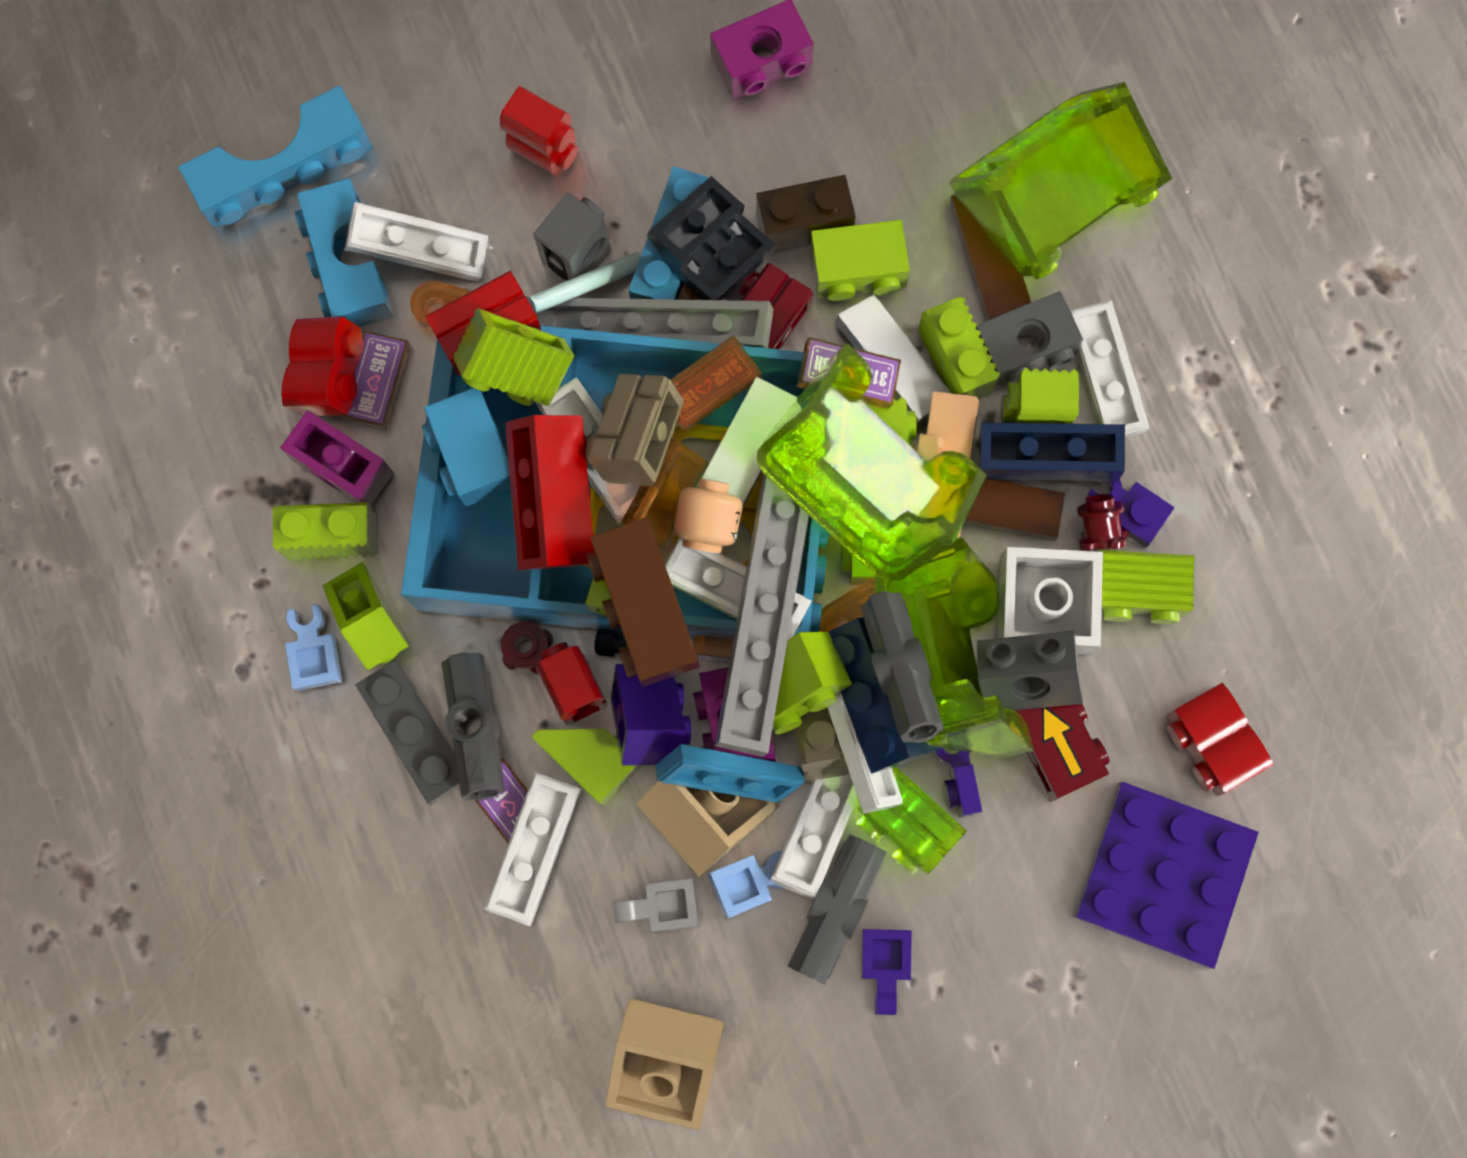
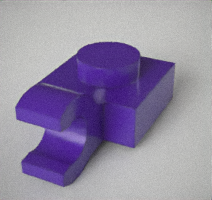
M965 732L958 734L960 748L955 754L947 753L943 748L941 737H937L936 741L940 750L933 753L940 762L948 765L950 768L951 780L944 781V791L949 809L957 808L958 818L978 815L983 811L973 764H971L969 758L970 740Z
M862 930L861 979L876 980L875 1015H896L897 980H911L912 930Z

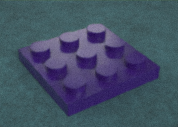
M1123 781L1119 782L1073 918L1209 969H1215L1259 832Z

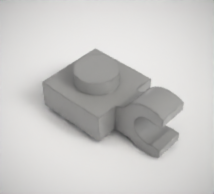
M693 878L645 884L646 899L613 903L615 923L649 918L651 933L699 926Z

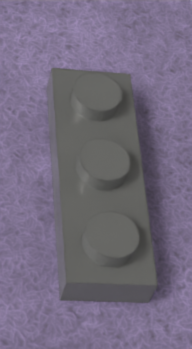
M393 660L355 684L427 804L432 805L460 787L455 753L397 660Z

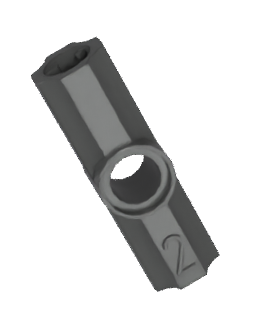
M883 591L869 596V599L860 608L874 652L870 653L872 663L883 694L888 696L896 729L903 743H921L935 738L937 733L944 730V726L929 682L933 680L919 637L915 638L906 604L900 592L889 593Z
M467 652L450 655L441 662L448 704L445 726L453 738L461 797L466 801L494 798L500 793L505 792L497 742L500 735V726L498 720L493 716L484 656L481 653ZM476 717H481L479 729L475 733L465 735L467 723Z
M849 834L834 863L835 866L828 880L824 879L806 917L809 921L790 959L788 967L824 985L826 984L839 959V954L846 939H851L868 902V899L865 898L887 853L886 851Z

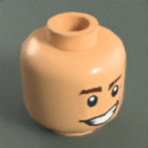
M700 478L698 488L687 487L680 492L673 527L676 535L683 538L682 546L701 551L721 553L722 546H729L735 542L742 512V501L737 496L728 494V483Z

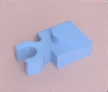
M318 604L312 605L313 619L307 625L300 624L299 615L295 609H288L286 619L288 626L297 633L298 641L285 643L291 685L295 691L343 682L335 636L332 634L321 636L320 631L325 626L326 615L323 608Z
M783 850L767 857L760 868L754 855L707 874L725 920L771 901L772 898L768 891V886L784 889V887L770 882L775 865L779 861Z

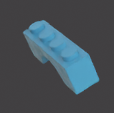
M341 85L300 105V125L293 141L277 155L264 160H243L230 155L218 146L178 166L201 212L213 228L219 225H230L239 221L245 212L261 204L268 205L280 200L286 191L300 184H311L318 181L326 171L340 164H350L359 160L365 151L373 148Z

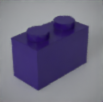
M616 664L611 704L622 765H656L680 744L689 745L691 741V720L689 716H683L682 714L684 708L683 684L676 683L674 676L642 687L638 675L628 678L624 665Z

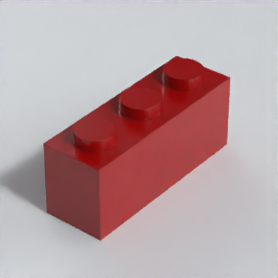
M532 415L505 422L518 570L588 565L586 554L594 552L590 538L594 536V532L592 529L590 506L591 488L588 482L586 462L587 441L584 434L582 415Z

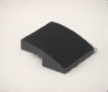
M712 176L651 228L647 235L666 263L700 300H723L774 253L776 246L775 243L743 216L745 205Z

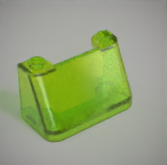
M1125 82L1087 90L1065 100L950 180L949 184L960 203L1022 276H1033L1034 279H1040L1051 274L1059 267L1057 261L1063 255L1060 248L1062 245L1119 205L1133 203L1135 207H1141L1150 203L1160 195L1158 189L1173 178Z
M846 343L831 356L771 430L758 449L756 459L759 468L769 479L867 569L881 579L899 581L912 574L955 542L987 475L971 459L959 452L943 451L935 455L928 462L860 399L871 385L873 374L871 367L865 359Z
M962 537L901 555L885 562L878 569L875 576L876 594L883 591L889 593L900 592L912 622L911 626L915 638L919 637L933 680L929 682L944 726V730L937 733L935 738L921 742V744L1000 758L1034 751L1030 731L1025 719L1016 711L1003 709L1002 702L996 695L987 698L982 697L978 681V669L969 629L990 622L999 610L1000 596L994 574Z

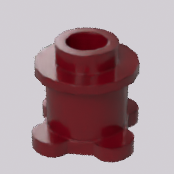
M1111 494L1088 496L1085 499L1086 503L1077 508L1078 516L1083 518L1084 532L1081 533L1082 540H1079V549L1090 551L1125 547L1128 531L1121 528L1120 514L1125 510L1124 504L1120 501H1115L1114 496Z
M518 622L511 625L504 632L501 639L504 665L510 670L524 668L531 670L535 675H539L536 664L543 660L540 654L553 645L552 634L531 622ZM531 640L533 644L529 651L525 653L518 651L519 644L522 641Z

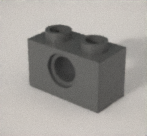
M567 192L533 233L542 265L564 282L598 268L611 252L607 234L608 230L603 218L605 214L593 201L586 197H583L580 201Z
M1061 291L978 324L975 328L981 331L979 338L985 340L983 346L989 348L987 354L992 356L990 362L996 364L994 371L1000 372L995 387L1003 383L1008 385L1009 382H1017L1021 372L1026 367L1033 371L1035 368L1039 369L1048 365L1050 370L1070 363L1075 359L1074 354L1084 340ZM1022 336L1032 337L1037 341L1039 349L1036 351L1024 350L1019 345L1017 338Z
M1074 630L977 640L978 681L986 713L1083 704L1080 663Z

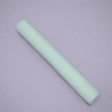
M635 252L531 295L527 297V300L535 314L634 273L641 253Z

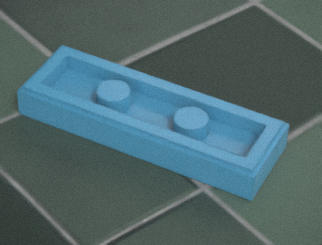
M680 744L655 765L657 781L775 803L780 802L805 782L803 769L800 766Z

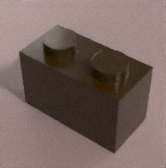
M846 174L756 193V215L759 228L764 235L776 244L774 253L809 246L811 231L855 225L856 216Z

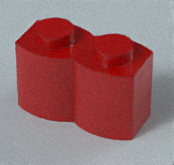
M518 86L500 114V127L506 132V146L509 150L556 176L561 169L567 170L571 166L578 152V146L575 145L574 128L571 127V116L566 111L526 88Z
M343 316L296 319L289 337L288 351L290 363L285 370L282 381L281 396L283 407L301 416L304 415L306 410L316 416L348 415L353 400L357 395V382L354 370L364 350L361 327Z
M562 642L546 649L540 654L543 660L536 664V669L560 719L564 721L565 725L575 724L607 707L608 704L579 646L569 647L567 642Z
M1223 682L1167 714L1171 722L1167 725L1168 733L1180 750L1186 748L1192 755L1196 763L1192 767L1193 774L1206 792L1212 790L1217 797L1274 766L1265 746L1248 724L1239 704Z

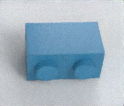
M472 388L424 407L429 423L422 425V429L431 451L434 453L441 450L446 467L439 469V473L450 497L458 494L465 507L511 489L508 454L482 391Z

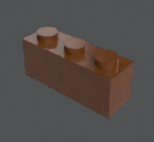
M649 517L591 536L595 551L586 554L595 583L605 580L611 599L602 601L611 630L622 628L627 646L618 650L627 677L630 678L638 675L642 687L700 668L698 657Z

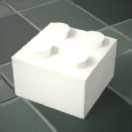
M1007 547L1000 557L997 638L1074 630L1078 654L1091 655L1101 647L1103 552Z

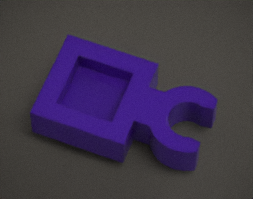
M1120 480L1118 482L1102 481L1109 486L1110 494L1114 496V500L1124 504L1125 510L1120 514L1121 528L1127 529L1130 538L1147 548L1175 507L1138 482H1135L1128 492L1122 488ZM1091 489L1085 498L1098 493Z

